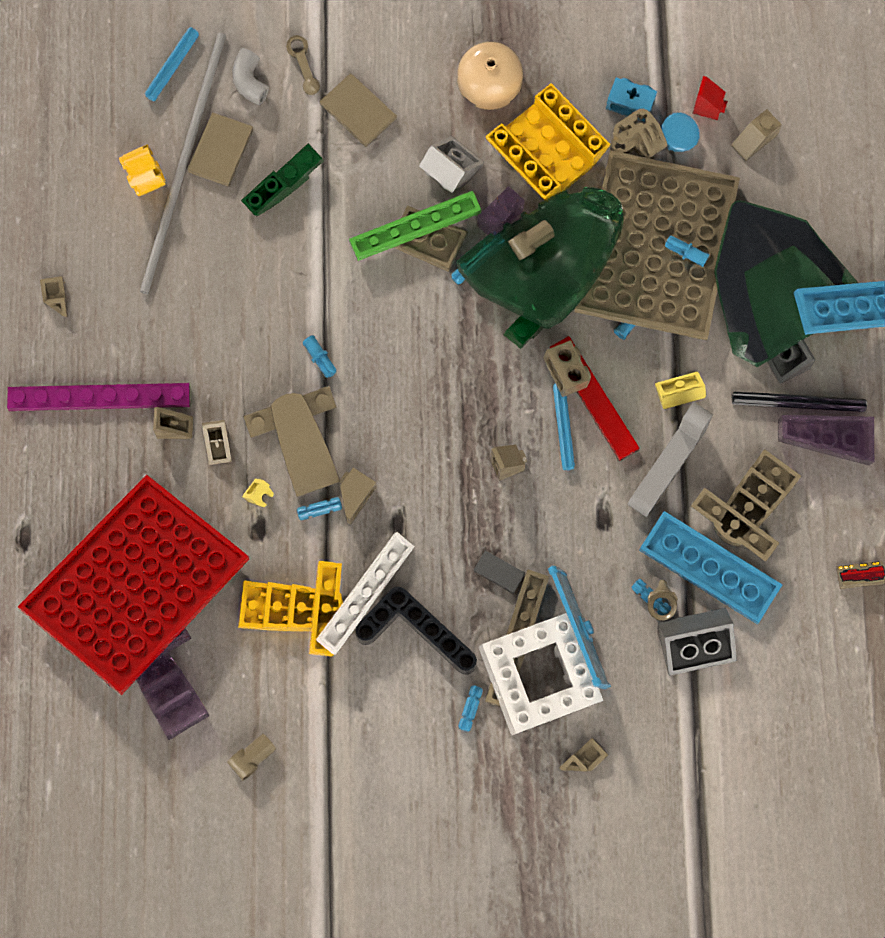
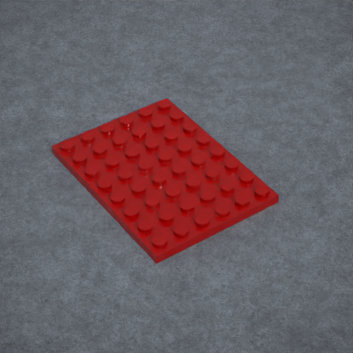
M146 474L18 605V608L120 695H123L248 562L249 556Z

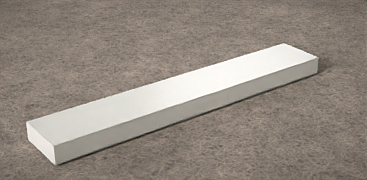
M398 532L394 533L316 641L333 655L337 654L415 546Z

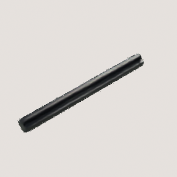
M734 391L731 399L734 405L865 412L867 410V400L857 398Z

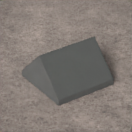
M793 321L762 342L768 355L766 360L780 384L810 370L815 361L814 356Z

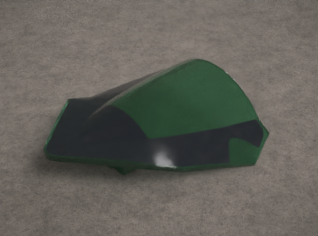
M741 200L735 201L731 205L717 255L714 274L732 353L759 367L813 335H805L794 292L797 289L856 284L858 282L821 240L807 220Z

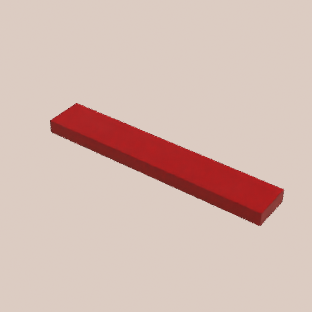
M570 336L551 345L550 348L570 341ZM559 355L562 361H569L566 356ZM581 355L580 360L583 366H587L591 378L587 388L577 391V394L615 455L621 461L639 451L640 448ZM568 375L572 381H578L575 375Z

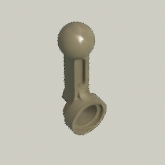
M292 36L286 44L287 52L298 60L305 80L303 83L304 92L308 95H315L320 90V83L317 79L313 78L305 56L308 51V43L302 36ZM294 41H301L304 46L301 51L295 52L291 49V44Z

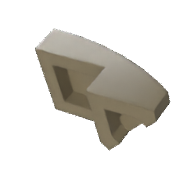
M63 277L40 279L43 302L63 317H68Z

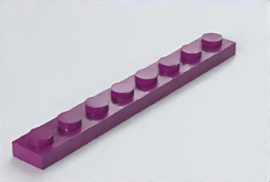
M189 383L8 387L7 394L8 411L190 407Z

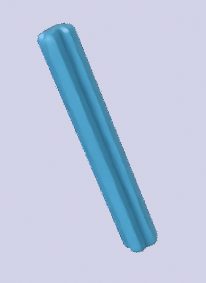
M192 27L187 29L146 90V98L151 101L157 99L199 37L196 29Z
M554 384L553 392L562 469L573 470L575 463L567 396L562 397L556 384Z

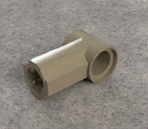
M543 220L528 231H523L511 238L508 243L517 258L522 260L535 252L537 247L555 236L554 230L546 220Z
M263 733L248 747L236 752L227 763L243 781L258 769V765L276 750V747Z

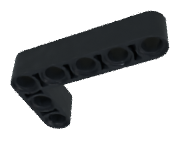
M402 587L391 589L356 626L355 633L359 643L370 645L400 617L458 672L468 675L476 669V655ZM399 594L405 600L401 604H395L392 601L393 596ZM413 610H418L422 616L418 620H412L409 617V613ZM380 611H385L389 617L385 621H379L376 618V614ZM429 626H435L439 632L434 636H430L426 633V629ZM363 628H370L373 633L370 637L363 638L360 635V631ZM448 641L453 642L456 648L451 652H447L442 647L444 643ZM468 657L473 661V664L465 668L461 666L460 660Z

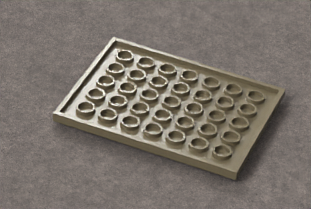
M610 150L574 312L707 340L719 285L716 270L731 209L735 204L740 178ZM669 236H674L687 244L692 243L693 247L710 254L704 267L687 258L682 259L683 256L666 248L665 243Z

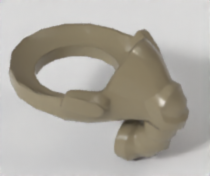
M660 580L658 587L651 591L647 598L648 612L653 618L665 621L672 618L676 613L678 598L675 592L669 589L666 580ZM662 597L668 599L671 603V611L663 616L655 613L653 609L655 600Z

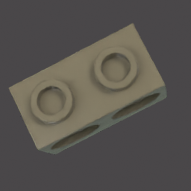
M571 340L546 350L543 359L562 397L587 388L591 378L590 371L587 366H583L580 360V351L576 346L574 347ZM559 355L566 356L569 361H562ZM568 375H575L578 381H572Z

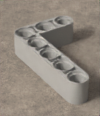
M695 402L691 404L681 421L679 429L627 505L646 517L650 514L706 432L713 417L712 413Z

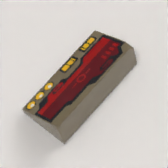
M882 561L836 566L840 589L885 584V567Z

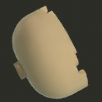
M483 42L473 46L463 55L458 67V87L463 97H466L476 107L488 110L505 107L510 104V101L521 90L523 80L522 65L515 52L506 45L497 42Z

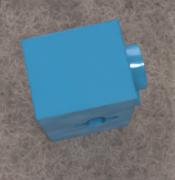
M616 77L607 99L606 109L625 116H629L638 109H646L651 113L657 91L648 85L641 86L627 78L620 79ZM639 117L637 118V120H640V121L645 122V118H644V119H639Z

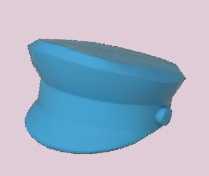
M678 112L669 115L660 126L667 141V148L675 152L691 150L697 145L700 138L697 123L685 113Z

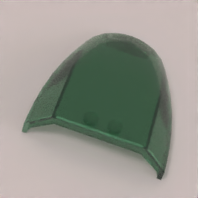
M583 187L582 192L571 194L567 190L540 202L536 210L528 214L525 211L522 212L520 219L514 223L506 222L503 225V230L496 235L490 233L456 261L458 271L479 296L549 329L561 323L574 310L602 273L623 227L624 214L622 204L613 194L599 188ZM546 220L554 230L555 236L537 247L535 252L519 260L508 241L519 233L526 232L538 223Z

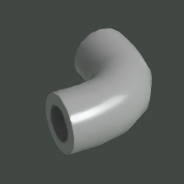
M241 48L232 68L233 83L242 96L260 106L266 99L269 90L268 85L254 77V70L260 58L252 51Z

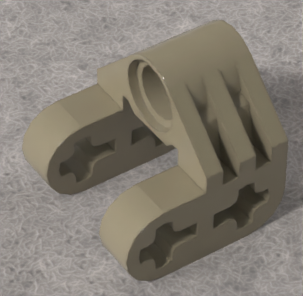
M638 109L615 125L610 150L625 154L635 150L638 154L649 159L666 148L667 141L653 115L646 109ZM637 118H645V123H637ZM617 143H619L620 145H621V144H625V145H624V149H622V148H618V149H617V148H616Z

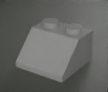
M450 136L431 145L419 167L424 170L426 175L441 183L445 190L453 193L463 188L485 162Z

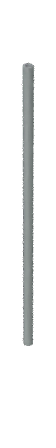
M218 33L140 288V292L143 294H148L225 42L226 35L223 33Z

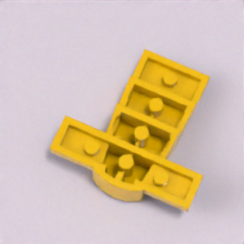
M318 561L315 588L296 584L285 585L273 582L259 583L244 580L238 628L271 631H311L309 654L332 657L333 654L316 639L343 604L341 593H339L342 563Z

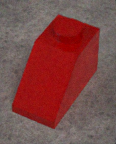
M703 76L692 114L718 120L720 113H725L728 102L724 100L726 92L711 79Z

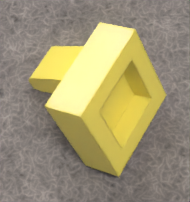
M255 478L242 497L250 503L265 507L267 504L262 501V496L266 494L269 497H273L274 493L267 482Z

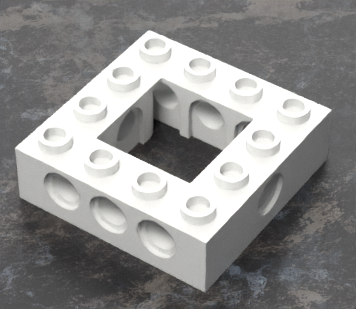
M567 613L486 642L478 647L511 735L603 701L599 688L593 686L592 676ZM556 642L554 647L555 657L559 658L565 674L563 676L565 682L573 687L529 703L513 658L521 657L526 653L542 649Z

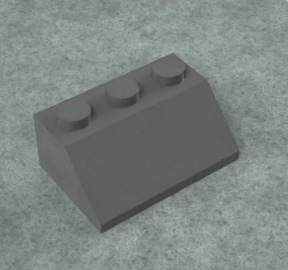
M726 608L658 622L660 643L669 676L737 661L734 625Z

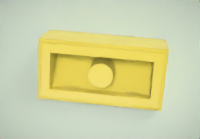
M698 371L655 383L663 409L706 397L705 384Z

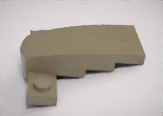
M329 386L303 395L297 393L285 394L277 398L269 407L243 416L251 438L276 429L287 471L297 497L340 482L328 448L313 417L314 415L337 408Z
M764 449L736 487L727 503L704 488L691 507L714 524L713 528L723 542L737 547L743 545L766 562L780 543L759 527L774 512L802 476Z

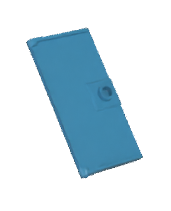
M550 566L548 568L549 574L552 575L592 676L593 686L600 689L610 688L611 684L608 683L593 645L591 634L594 633L591 622L589 620L586 621L582 617L567 579V573L557 566Z

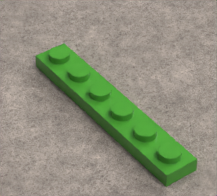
M470 191L349 239L357 261H360L481 213V208L474 192Z

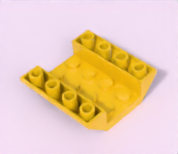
M552 83L535 96L534 104L505 127L501 123L485 136L487 141L544 200L562 194L591 170L610 147V143Z

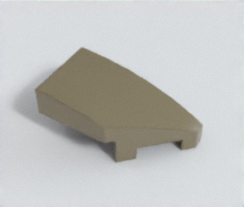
M591 738L559 768L565 771H592L609 754L594 738Z

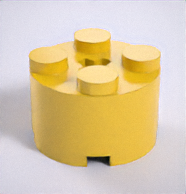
M148 144L119 157L123 169H126L128 176H126L131 188H134L138 197L166 185L162 170L155 158L151 156L154 154Z

